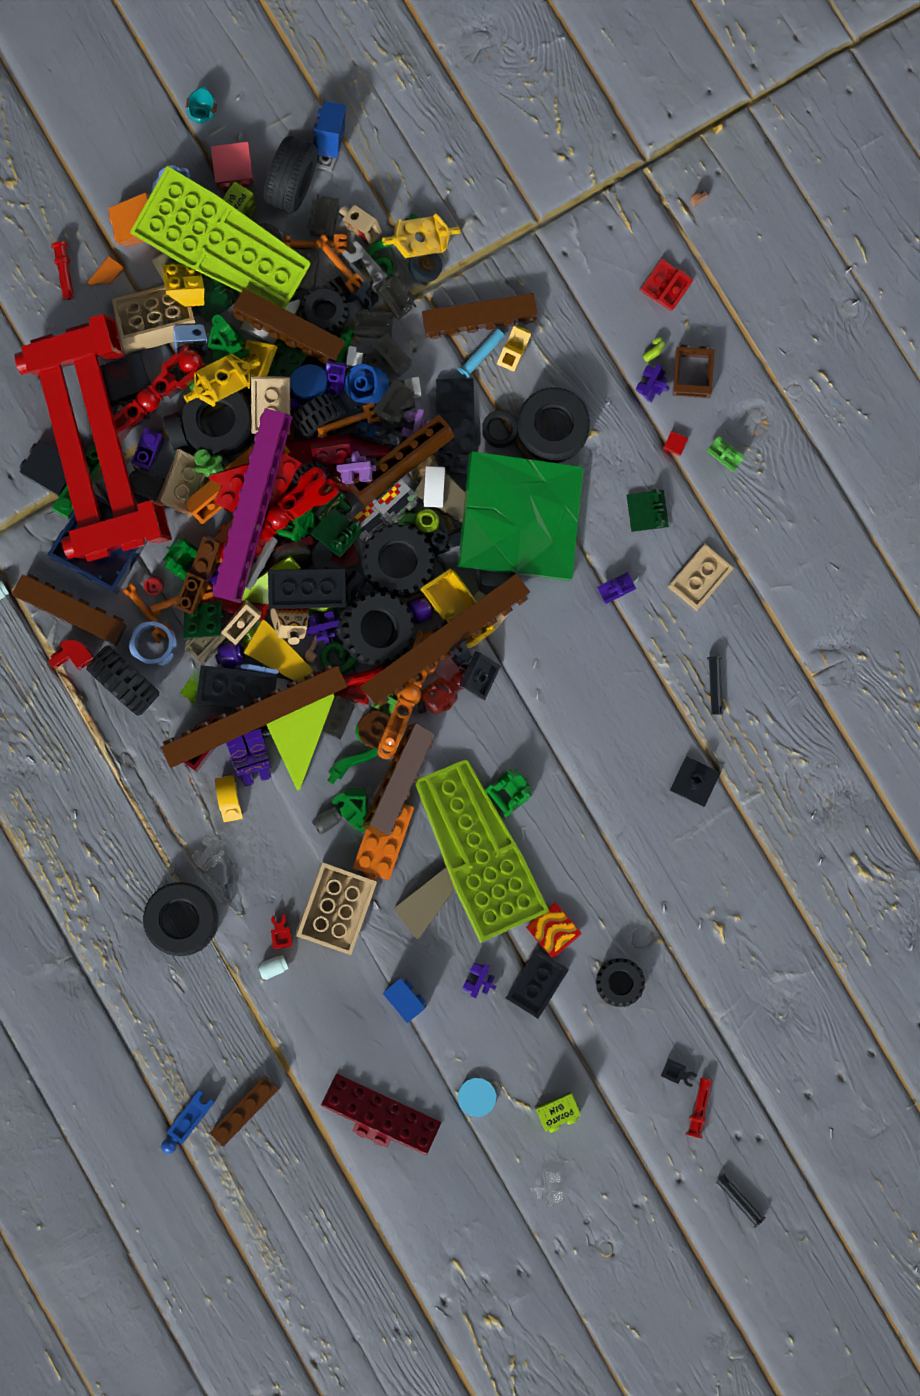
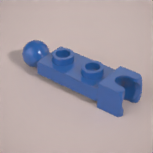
M200 1089L167 1131L171 1137L161 1143V1149L164 1153H173L176 1150L177 1141L183 1144L215 1103L214 1099L209 1100L206 1104L202 1103L203 1090Z

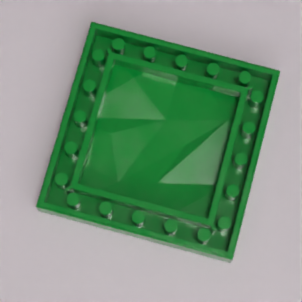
M472 451L469 454L458 567L571 581L573 578L584 467Z

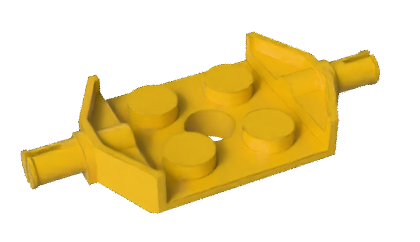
M434 214L432 217L405 221L399 219L395 224L394 235L383 237L382 242H384V246L390 244L396 246L405 258L442 253L447 249L449 236L460 234V227H447L438 214ZM415 234L421 235L423 242L417 241Z
M233 354L217 360L194 372L195 387L192 392L183 395L184 399L188 403L195 398H199L214 407L215 402L247 386L249 389L250 371L260 366L259 360L256 358L247 363V361L244 362ZM219 374H225L227 376V379L222 381L219 380L217 376Z

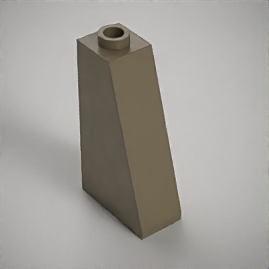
M432 461L431 464H430V466L439 467V466H438L435 462H433V461ZM445 473L443 508H432L462 524L465 492ZM425 475L414 492V496H417V499L423 503Z
M447 867L393 908L417 940L422 936L455 890Z

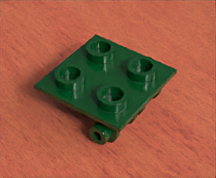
M209 276L203 278L204 306H198L205 319L209 321L214 315H218L234 305L237 297L229 286Z
M277 339L274 345L278 348L267 376L291 377L293 372L301 367L307 355Z
M652 489L651 492L626 495L631 532L669 527L664 490Z
M333 508L310 534L341 557L363 531L360 529V522L357 519L349 521Z
M222 602L201 603L193 615L184 611L183 639L221 636V619L225 617L224 611H222Z

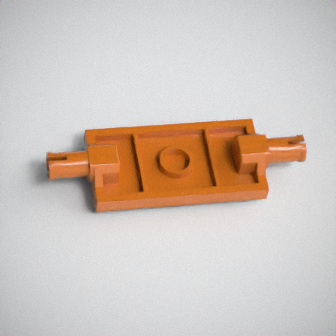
M403 803V811L394 823L395 829L389 836L379 837L366 829L353 868L364 872L365 878L373 881L379 877L390 881L415 807Z

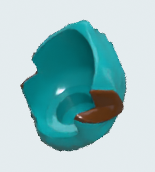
M205 86L193 91L186 100L187 116L196 124H202L214 118V114L217 111L216 99Z

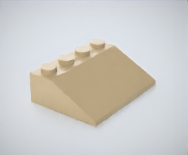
M165 285L112 299L120 339L126 354L174 342L173 326L196 325L192 306L185 307L167 295Z
M320 862L295 936L352 955L377 882Z

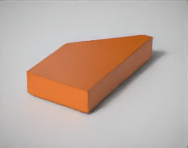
M108 256L87 283L89 286L111 284L124 270V267Z

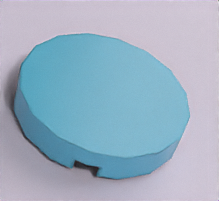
M483 1078L467 1080L458 1091L460 1108L466 1114L473 1117L487 1115L496 1103L494 1087Z

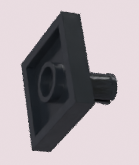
M475 651L469 665L465 663L461 665L465 670L459 669V674L463 676L459 686L476 697L485 700L501 666L484 654Z
M686 756L669 791L705 807L721 772Z

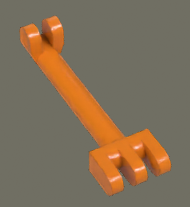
M334 234V241L326 242L330 248H334L336 255H342V252L346 250L340 248L347 247V242H340V240H347V235ZM283 236V243L290 248H319L314 241L291 240L290 236Z
M322 234L314 243L326 253L348 279L344 284L352 294L356 291L352 285L354 284L357 289H360L362 286L358 280L363 283V279L357 273L353 275L326 243L328 239Z
M376 404L362 406L363 412L321 426L317 429L318 437L326 435L329 431L365 419L367 423L380 421V416L372 418V415L377 414L378 410L370 411L369 409L375 407Z
M132 583L122 589L126 596L131 597L149 622H158L136 593V588ZM166 622L163 623L169 630H172ZM153 627L155 630L151 632V635L158 644L162 642L158 637L159 634L164 639L168 638L164 630L159 627Z
M211 584L208 586L206 591L213 589ZM214 591L209 593L205 592L202 598L203 601L211 597H214ZM179 595L150 605L153 615L155 617L161 615L160 610L176 605Z

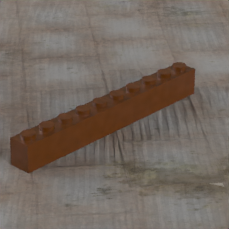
M516 573L361 686V690L374 707L378 704L380 707L389 701L388 697L393 693L398 695L405 689L404 685L408 682L413 684L420 679L419 674L423 671L428 673L436 667L435 663L441 659L443 662L452 655L450 649L453 646L460 650L461 647L458 642L462 638L467 644L466 640L470 637L473 639L478 637L482 633L481 629L486 626L490 628L497 623L499 616L503 615L505 617L511 613L514 605L518 603L520 606L528 600L529 589Z
M330 664L322 668V673L315 675L313 672L304 676L305 681L300 683L297 680L287 684V689L280 691L278 688L270 692V697L262 699V696L251 701L252 705L246 708L243 704L233 709L235 713L227 715V713L221 714L216 717L217 721L211 724L209 721L198 725L199 729L194 732L189 729L180 733L181 737L176 740L172 737L163 741L164 745L161 746V750L169 767L173 768L346 688L347 685L338 666L333 667Z

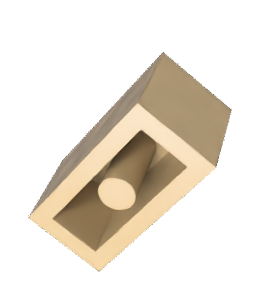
M246 600L222 627L221 633L236 645L261 617V611Z

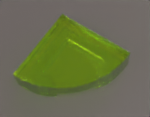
M253 628L248 630L245 634V639L242 641V646L247 648L256 632Z
M190 678L180 694L196 705L198 686L192 678Z

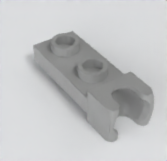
M354 241L353 245L356 252L349 254L345 250L342 252V255L350 264L360 258L362 259L373 279L372 288L378 293L391 279L368 255L357 241Z

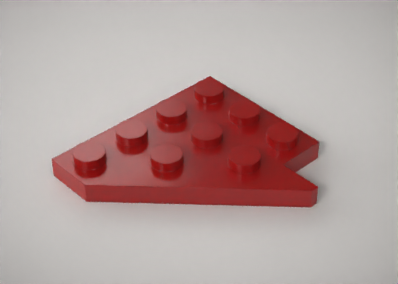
M284 452L282 453L267 511L274 506H278V502L282 499L292 478L295 476L294 473L297 472L301 465V461ZM249 463L209 474V479L222 485L213 500L215 504L234 513L235 508L238 506L240 489L244 484V473L248 469Z

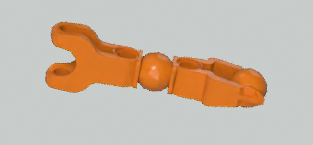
M421 630L418 631L413 648L431 636L433 632L423 634ZM436 667L428 673L423 671L419 674L421 677L420 681H416L413 684L408 682L404 685L405 689L397 695L396 706L378 746L377 753L381 758L391 759L394 756L413 707L421 700L420 690L428 674L434 673ZM404 709L407 714L400 715L397 710Z

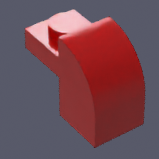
M66 640L60 643L63 651L58 650L50 656L52 659L48 662L54 669H57L71 659L76 668L81 670L94 657L80 642Z

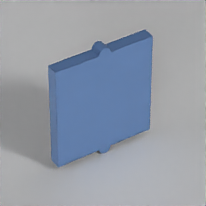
M250 664L237 665L236 668L252 672L278 674L276 669Z

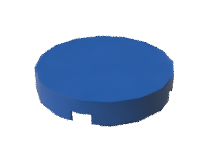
M308 364L301 366L290 377L291 390L296 397L301 399H313L317 395H322L327 389L328 379L326 372L317 365Z

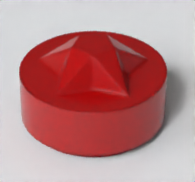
M157 576L148 578L144 583L145 592L150 596H157L164 590L162 579Z

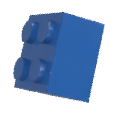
M324 101L322 108L318 109V123L315 122L313 134H316L314 135L313 144L318 149V155L338 158L345 132L346 105Z
M400 978L382 994L408 1024L426 1008L424 1006L426 1001L420 994L415 995L412 989L414 987L408 979L403 980Z

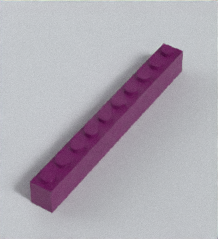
M264 408V412L260 416L259 430L255 434L254 448L249 455V466L244 473L245 480L239 492L238 506L234 510L233 524L229 528L228 542L224 546L223 560L218 567V578L213 585V596L237 603L242 602L292 421V416L286 413Z

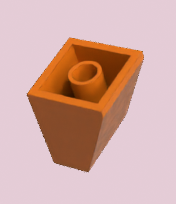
M143 193L108 208L109 220L113 226V236L117 244L127 247L144 242L131 234L130 231L151 194Z

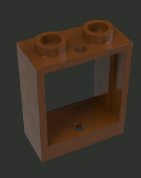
M690 345L676 347L672 396L711 397L714 349H710L708 346L691 348ZM680 356L708 358L706 386L678 384Z

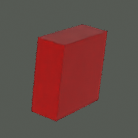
M671 431L663 450L681 456L688 438Z

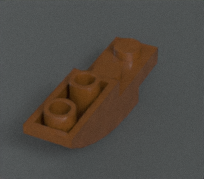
M206 535L203 536L191 571L186 575L175 606L176 608L191 615L194 614L219 561L217 558L223 544L222 542Z

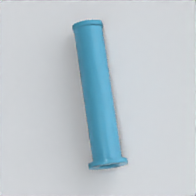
M496 328L462 367H458V371L464 377L470 378L469 375L505 338L504 333Z

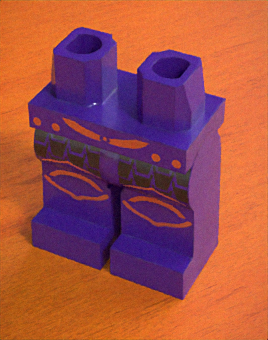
M261 729L244 734L250 753L247 751L243 736L226 743L237 776L241 778L245 787L255 784L252 774L259 772L261 781L272 778L270 770L272 765Z

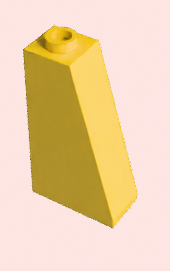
M262 620L244 654L267 668L278 670V674L292 682L296 680L298 683L305 681L304 676L313 673L314 670L283 638L277 637L275 630L265 620Z

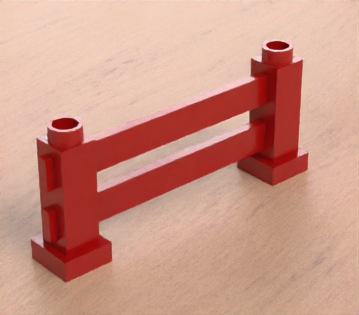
M104 314L89 318L90 326L88 323L65 329L66 333L57 336L49 334L30 340L31 344L21 346L22 351L15 353L14 356L17 369L21 375L31 373L40 377L77 520L78 529L69 531V535L62 538L64 552L68 559L75 557L86 558L88 562L111 556L110 551L122 548L123 551H128L145 546V541L160 544L172 540L163 503L150 500L137 504L136 507L98 360L100 356L108 360H114L125 355L115 319ZM70 365H75L114 518L102 521L62 369Z

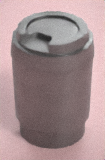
M334 807L315 817L312 823L319 834H324L343 819Z

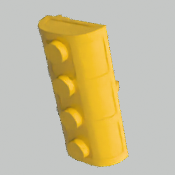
M449 569L420 589L443 620L446 619L448 623L477 602L455 570L452 571V569ZM494 625L490 628L486 626L481 629L482 633L475 639L470 637L466 640L468 650L495 631Z

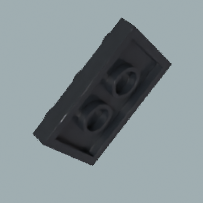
M536 949L509 991L506 999L539 1019L569 969Z

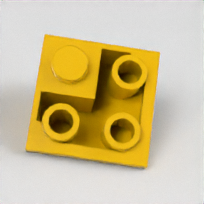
M184 264L162 265L167 295L185 307L204 306V285L200 272Z

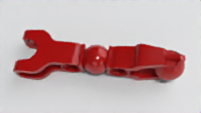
M185 345L177 354H174L162 365V372L153 381L152 386L149 385V388L139 391L136 400H132L133 403L127 404L113 416L120 443L142 421L144 415H148L147 412L157 409L160 400H164L163 397L169 396L178 388L181 390L185 389L194 381V372L207 366L202 364L200 353L195 350H189V345ZM178 362L181 370L189 373L179 382L176 380V376L170 373V370ZM166 383V389L159 392V385ZM137 408L138 414L135 417H131V410Z
M314 467L303 474L298 481L297 487L289 492L281 502H278L279 506H274L267 511L254 557L262 552V547L274 534H277L276 530H281L288 525L289 520L294 521V518L302 516L312 507L328 503L338 494L339 488L337 483L331 479H326L322 469ZM319 474L318 478L313 481L314 476ZM332 486L329 492H324L328 487ZM229 536L227 537V540L222 544L220 549V555L222 560L224 556V546L227 544Z

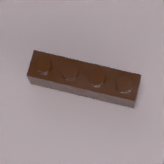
M264 1076L209 1134L224 1147L277 1093L279 1088L267 1076Z

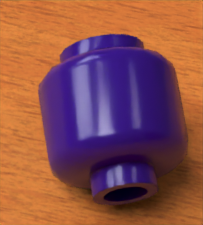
M424 596L415 598L407 603V611L411 612L413 616L411 622L419 624L432 618L434 607Z
M233 642L220 645L215 654L217 663L228 669L242 664L245 658L243 646L238 643L235 645Z

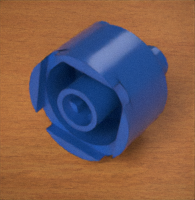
M358 364L351 369L349 376L345 378V391L356 402L378 404L388 397L389 380L386 372L380 368Z

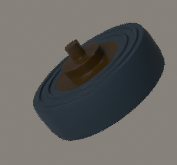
M437 253L410 257L408 263L410 273L421 282H432L437 279L443 267L442 260Z

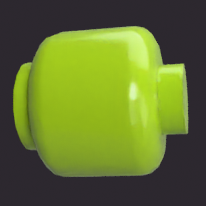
M430 509L421 510L415 517L416 528L422 534H434V531H437L439 528L438 514Z

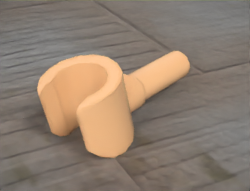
M316 636L311 647L305 653V659L311 664L318 656L313 652L318 642Z

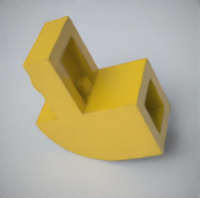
M514 325L497 364L515 371L525 353L532 332Z
M234 775L215 778L216 794L223 821L229 822L243 819Z

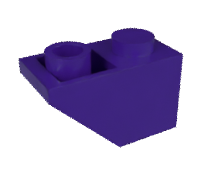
M144 428L131 464L150 470L158 458L165 438L163 435Z

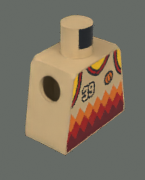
M356 205L351 209L346 206L340 209L339 216L343 218L347 229L368 246L376 242L382 235L377 219Z
M309 608L271 609L270 618L277 637L288 638V643L291 645H296L300 642V639L305 638Z

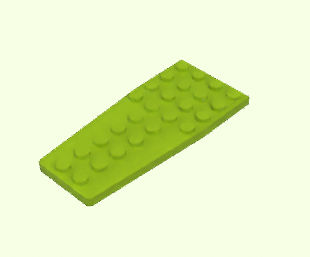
M169 166L165 168L130 231L134 236L176 261L239 292H242L245 288L283 309H286L311 265L309 260L218 195Z
M462 760L419 778L416 781L418 793L455 891L479 942H484L548 913V907L524 857L486 794L470 763L467 760Z

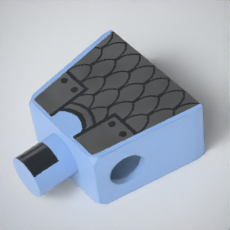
M202 324L173 326L176 354L185 345H189V350H195L200 353L201 357L208 354L207 345L210 333H205Z

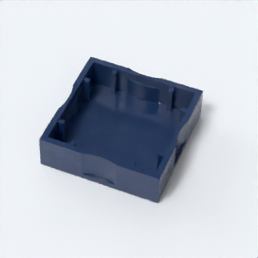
M95 494L102 521L114 518L110 502ZM73 510L69 522L60 532L47 555L117 595L145 546L128 551H123L122 548L110 551L111 556L90 562L86 558L75 557L68 559L62 546V538L68 536L69 531L78 529Z

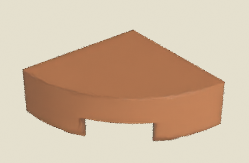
M702 190L700 193L697 192L692 195L690 203L693 207H696L709 195L705 190Z

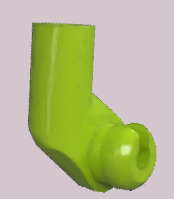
M661 337L654 339L653 344L655 347L642 355L647 363L657 357L664 349L665 341Z

